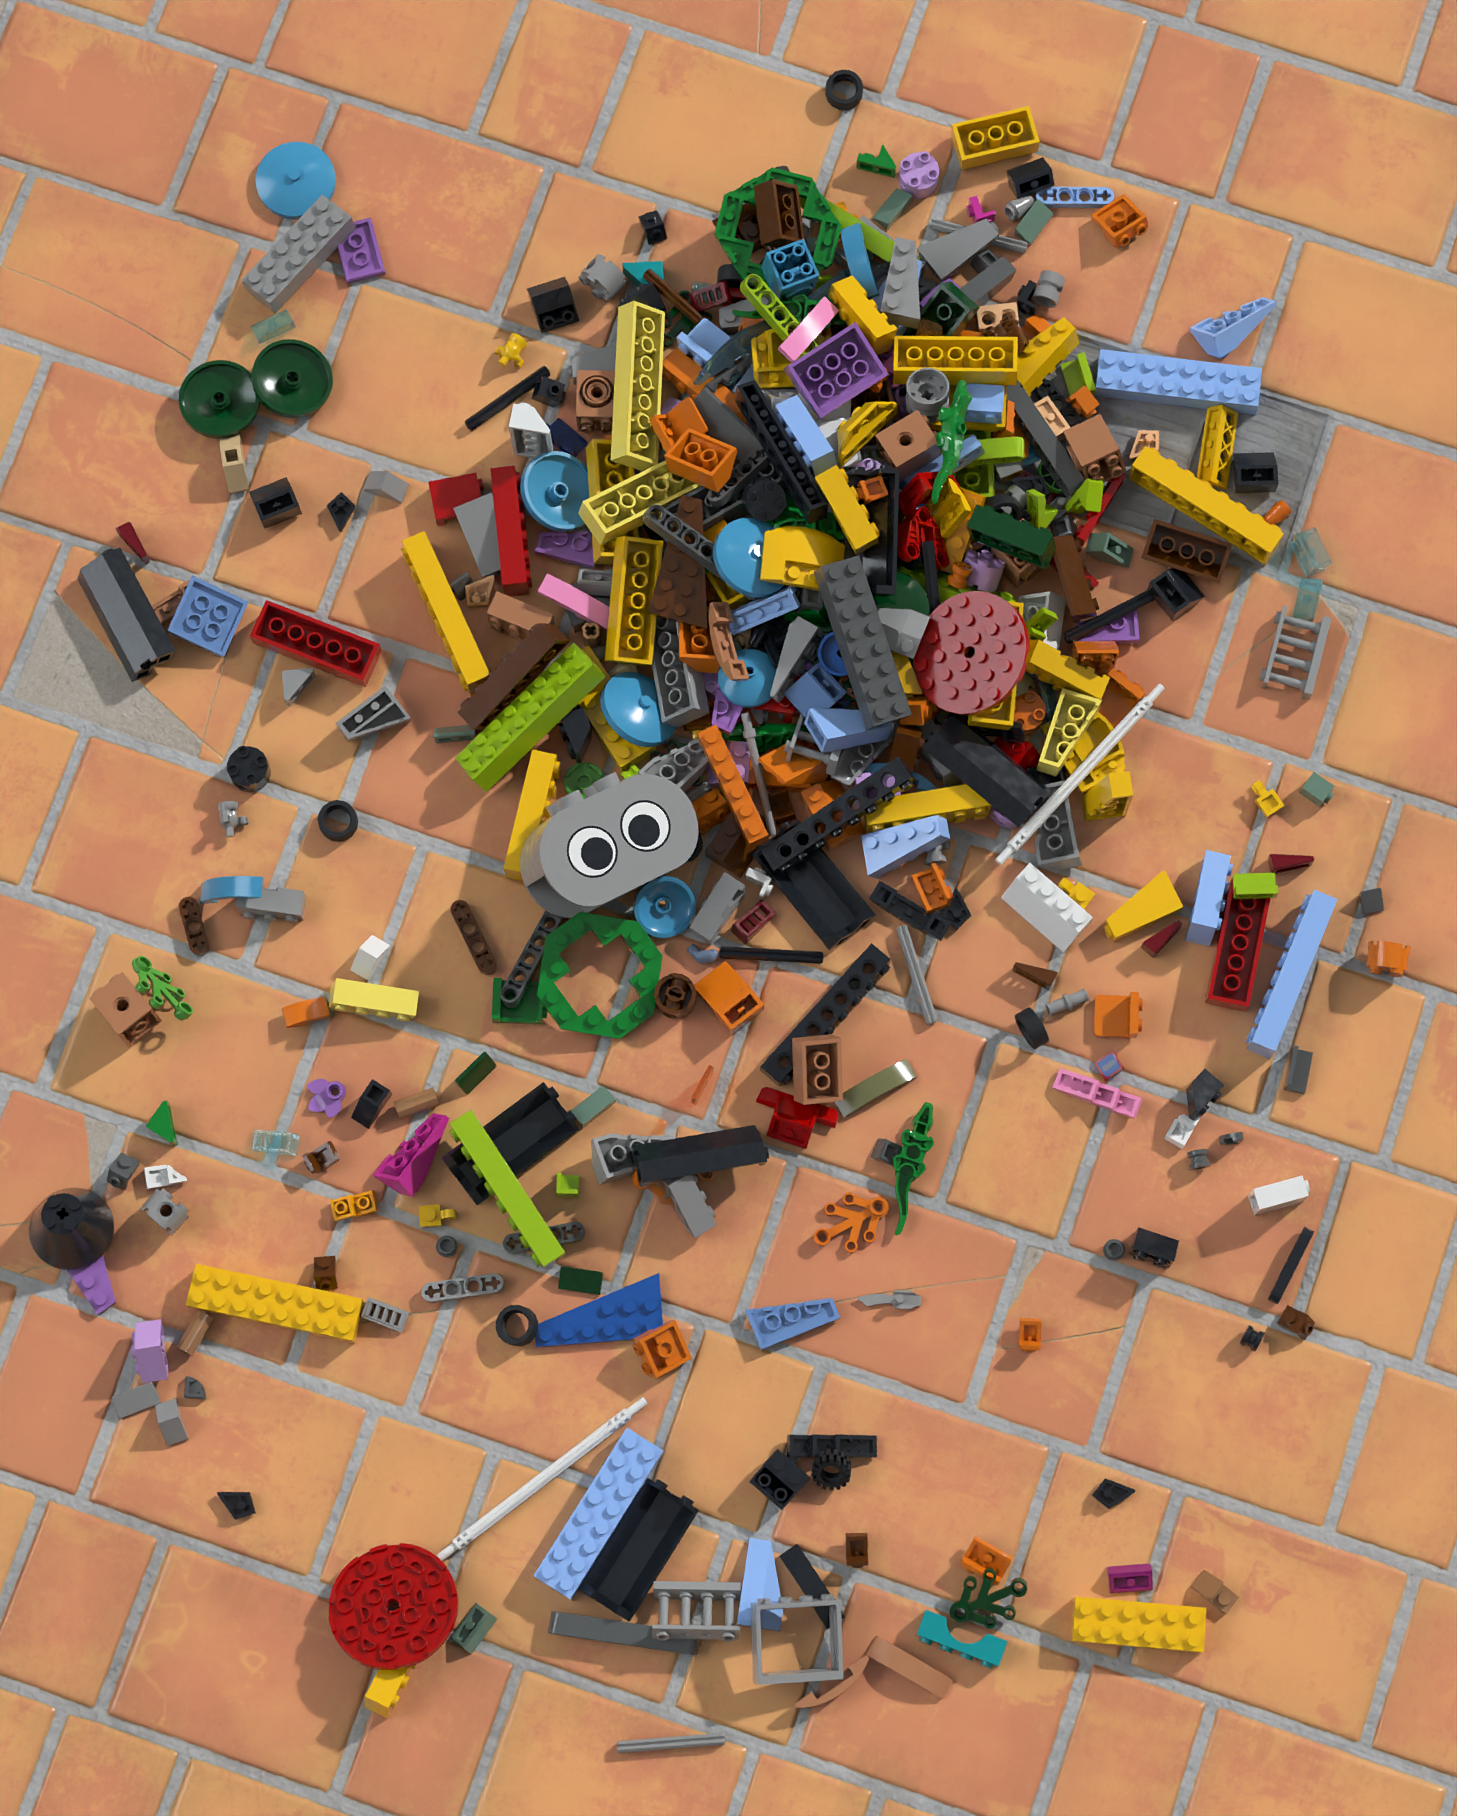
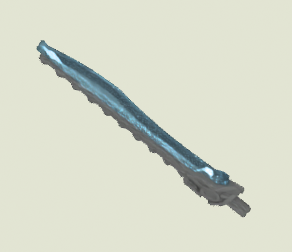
M882 263L871 269L876 280L887 274L886 268L883 267ZM849 267L847 270L842 269L834 277L806 296L808 300L817 301L824 296L828 297L833 283L851 276ZM775 317L776 320L782 321L781 317ZM763 320L736 333L709 359L693 381V384L700 385L727 367L728 370L704 386V388L707 387L711 392H715L718 383L729 384L734 373L737 376L744 375L747 365L751 366L753 364L752 354L735 364V361L752 351L751 339L757 338L765 331L772 329L770 325Z

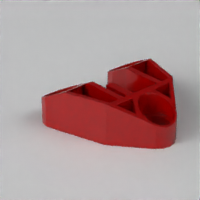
M920 507L914 510L898 525L897 556L905 562H911L917 559L920 553L922 554V542L933 541L936 568L941 570L949 565V557L940 528L927 508Z

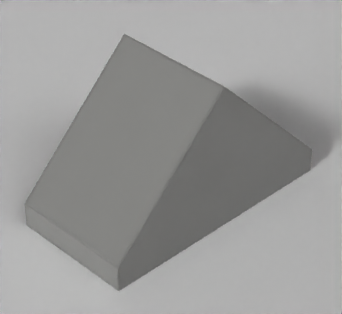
M370 471L363 490L402 503L409 484L389 471Z
M312 668L282 671L284 700L289 707L316 677Z
M174 1398L155 1405L158 1425L167 1446L188 1440L177 1399Z

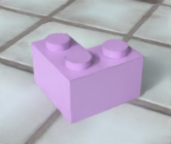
M161 1319L135 1323V1332H132L133 1345H131L132 1357L137 1359V1362H135L137 1375H141L142 1383L168 1379L169 1366L165 1353V1334Z

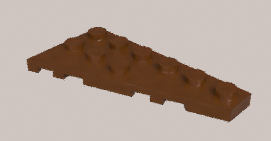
M682 495L676 517L704 536L702 500ZM674 526L672 527L671 532H675ZM684 536L685 542L687 544H692L691 539L687 536ZM668 541L648 614L708 630L705 567ZM701 548V553H702L703 555H704V548Z

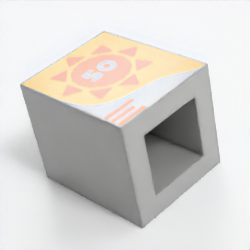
M1023 461L993 464V472L999 485L1011 481L1012 478H1018L1023 468H1025Z

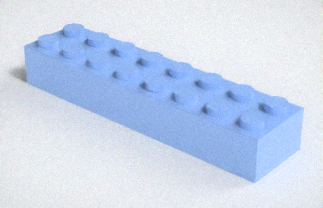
M1100 349L1095 396L1201 409L1223 404L1238 413L1255 415L1259 404L1262 368Z
M1315 889L1311 895H1306L1300 908L1303 913H1299L1292 927L1295 932H1291L1284 947L1288 950H1284L1277 964V967L1280 969H1276L1269 983L1272 989L1268 988L1267 993H1265L1261 1003L1264 1005V1008H1260L1253 1022L1257 1025L1252 1027L1246 1039V1042L1249 1043L1247 1050L1269 1059L1275 1053L1338 899Z
M626 1428L537 1569L534 1577L572 1600L580 1584L644 1482L652 1473L664 1451L629 1428Z

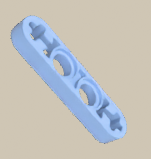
M1049 187L1036 192L1035 200H1040L1047 208H1102L1113 201L1114 193L1107 187ZM1054 193H1056V198H1055L1056 201H1053V198H1054V197H1053V194H1054ZM1067 193L1070 196V200L1066 202L1061 201L1059 195ZM1087 193L1090 196V200L1083 202L1079 199V195ZM1042 194H1046V201L1043 200ZM1094 194H1096V201H1093ZM1102 194H1106V197H1108L1107 201H1103Z

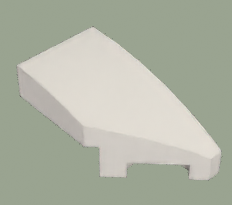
M1179 1115L1178 1119H1175L1164 1139L1183 1149L1200 1116L1197 1115L1191 1120L1189 1115Z
M170 1165L144 1168L147 1190L187 1182V1178L176 1172Z

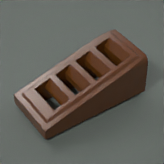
M1015 962L1012 969L1013 972L1046 990L1050 989L1058 974L1056 971Z

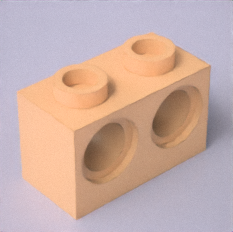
M1016 302L979 306L980 308L975 313L977 332L980 333L987 327H995L1000 324V321L1007 316H1011L1012 319L1019 321ZM990 320L992 324L985 325L982 321Z

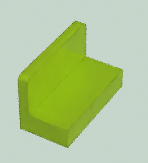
M1085 352L1077 354L1076 360L1060 365L1069 396L1084 385L1095 396L1096 387Z
M1275 873L1233 874L1234 899L1276 898L1278 895V885L1275 884Z

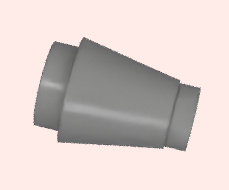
M1028 195L1007 202L1004 212L1008 219L1012 221L1014 219L1018 220L1032 207L1034 200Z

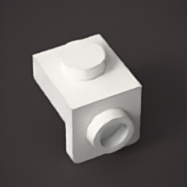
M755 867L754 870L749 868L745 875L746 880L762 887L759 899L763 900L765 896L769 897L774 885H771L772 878L766 876V872Z

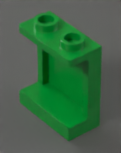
M493 978L491 1017L493 1023L543 1024V1018H547L548 1011L536 996L539 981L531 982L517 1007L507 1008L503 1005L500 994L506 980ZM509 993L505 996L507 1000H512L516 997L514 993Z

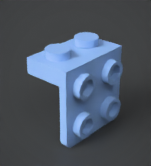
M706 318L702 319L688 335L681 332L677 336L678 349L685 355H689L700 367H704L707 371L719 361L734 343L731 337Z
M967 383L966 388L968 393L972 395V400L965 413L964 422L1002 424L1004 387L1002 385Z

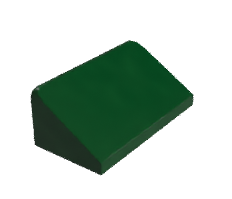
M483 1052L455 1079L457 1086L466 1094H469L496 1068V1063L486 1052Z
M561 1266L558 1289L600 1295L603 1272Z

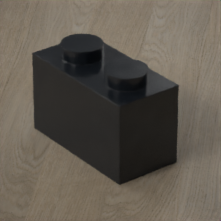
M1043 157L1006 171L1009 188L1017 199L1055 185L1052 169Z

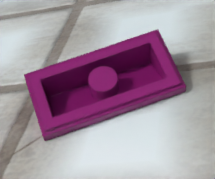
M1150 1564L1107 1567L1109 1593L1153 1590L1152 1568Z

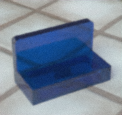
M557 418L551 425L546 423L550 429L552 444L561 452L577 457L588 445V442L562 419Z

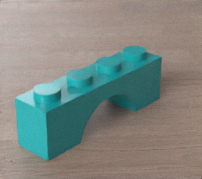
M925 1610L916 1634L920 1637L919 1641L931 1645L932 1642L940 1644L939 1649L949 1653H952L953 1650L961 1653L960 1657L969 1661L976 1658L981 1660L980 1665L993 1669L994 1666H999L1008 1642L987 1633L978 1642L962 1643L950 1634L947 1628L946 1617Z

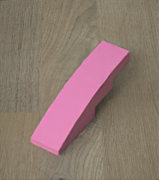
M824 296L777 349L793 363L839 310Z
M546 574L538 589V594L555 601L557 605L575 613V616L587 622H595L600 628L607 631L609 607L579 589Z
M1061 1068L1052 1087L1082 1101L1136 1119L1142 1103L1141 1097L1122 1092L1118 1088L1100 1083L1099 1080Z

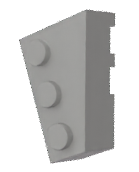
M724 872L720 880L714 885L709 897H706L702 902L698 915L694 914L689 921V925H691L689 927L690 932L711 945L746 895L745 885Z
M262 885L261 898L247 900L236 898V908L245 919L253 920L256 917H264L265 920L276 921L277 918H283L287 922H298V920H303L306 895L304 891L279 887L277 889H265L264 885Z
M695 1175L661 1180L667 1189L665 1191L666 1195L671 1197L677 1214L693 1237L696 1238L717 1225L714 1220L716 1215L713 1209L706 1205L705 1200L707 1197L701 1188L698 1189L696 1185L698 1179Z

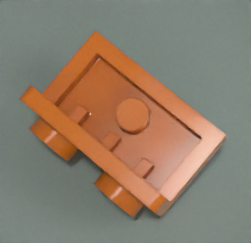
M717 788L692 802L700 834L726 820L731 812L727 801Z
M932 863L930 869L911 875L913 884L927 914L950 906L953 893L950 886L945 885L943 870L938 868L936 863Z
M975 1536L960 1565L967 1572L976 1573L982 1579L986 1568L995 1569L997 1575L992 1584L998 1586L1013 1557ZM986 1573V1576L992 1578L993 1574Z

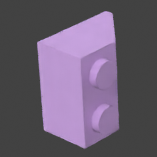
M727 741L725 744L746 788H748L751 759L748 744L741 741ZM709 765L707 783L709 786L720 787Z

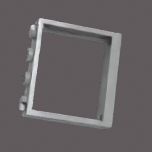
M822 1594L821 1598L814 1599L812 1595L800 1596L799 1600H792L791 1597H779L778 1601H770V1598H759L757 1602L751 1603L754 1683L757 1685L843 1679L841 1600L834 1597V1594ZM829 1606L831 1668L762 1672L760 1610Z

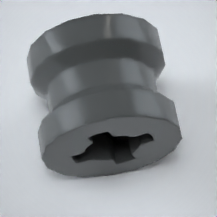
M1199 1149L1187 1153V1158L1191 1162L1189 1165L1190 1170H1199L1211 1166L1210 1161L1207 1160L1208 1149Z

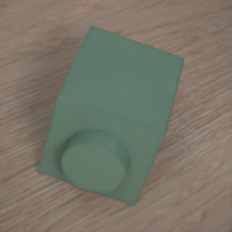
M1313 772L1302 787L1300 794L1320 807L1323 802L1328 804L1334 794L1331 791L1334 785L1316 772Z

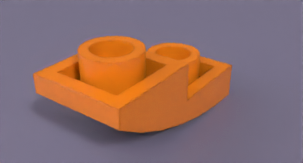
M325 997L301 1001L281 1009L286 1028L305 1026L310 1021L324 1020L330 1017Z

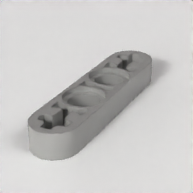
M492 1273L430 1282L423 1286L421 1294L424 1300L429 1303L497 1294L503 1290L504 1280L499 1274ZM493 1278L501 1282L497 1285V1289H493L492 1286H485L487 1291H483L481 1279H485V1283H491ZM477 1281L480 1285L477 1292H470L467 1288L469 1282ZM450 1284L458 1286V1292L453 1296L446 1292V1288ZM439 1285H443L442 1291L445 1297H441V1293H435L433 1295L434 1298L425 1295V1292L429 1291V1287L436 1291L440 1290Z

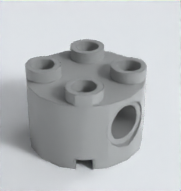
M598 254L581 271V275L578 278L584 285H588L592 289L591 293L598 300L604 298L608 301L626 284L627 280H624L626 277L612 261L607 263L604 261L606 257Z
M164 1188L161 1191L157 1189L140 1208L144 1212L148 1209L149 1211L146 1214L165 1231L169 1227L168 1233L173 1236L189 1218L187 1215L189 1210L180 1202L177 1205L171 1201L173 1196ZM163 1205L171 1206L172 1214L170 1216L164 1217L160 1214V1208Z

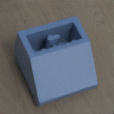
M818 662L795 682L784 695L806 718L810 708L830 709L847 692Z

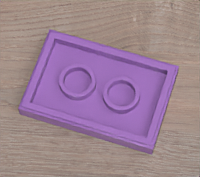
M371 218L355 221L356 228L337 247L347 284L386 274Z

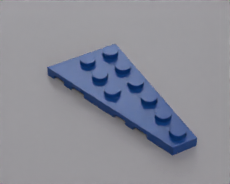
M659 1273L539 1323L538 1332L535 1337L536 1348L633 1340V1338L650 1329L663 1325Z

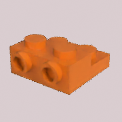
M1125 194L1091 214L1092 220L1103 230L1104 237L1115 248L1120 245L1126 246L1131 238L1136 235H1143L1149 227L1147 216Z
M671 1320L656 1329H650L633 1338L635 1342L632 1346L633 1350L643 1360L641 1368L645 1375H649L652 1378H658L692 1359L675 1320Z

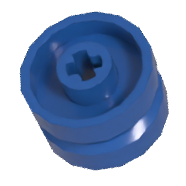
M831 632L820 642L818 659L821 666L828 673L836 676L848 675L842 656L839 653L840 650L834 632Z

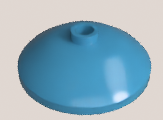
M756 649L736 651L738 660H744L746 669L753 671V673L748 674L749 680L731 681L720 667L718 684L722 694L730 702L742 707H757L767 703L772 699L770 692L777 669L772 665L769 656L762 651Z
M671 876L657 877L645 883L638 891L634 901L636 921L640 923L646 933L658 938H669L683 932L689 926V921L696 910L695 897L691 889L680 879ZM660 901H665L663 906L658 905Z

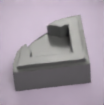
M1243 1132L1222 1135L1219 1137V1142L1221 1145L1240 1144L1243 1140Z
M186 1376L184 1398L206 1400V1391L203 1385L198 1380Z

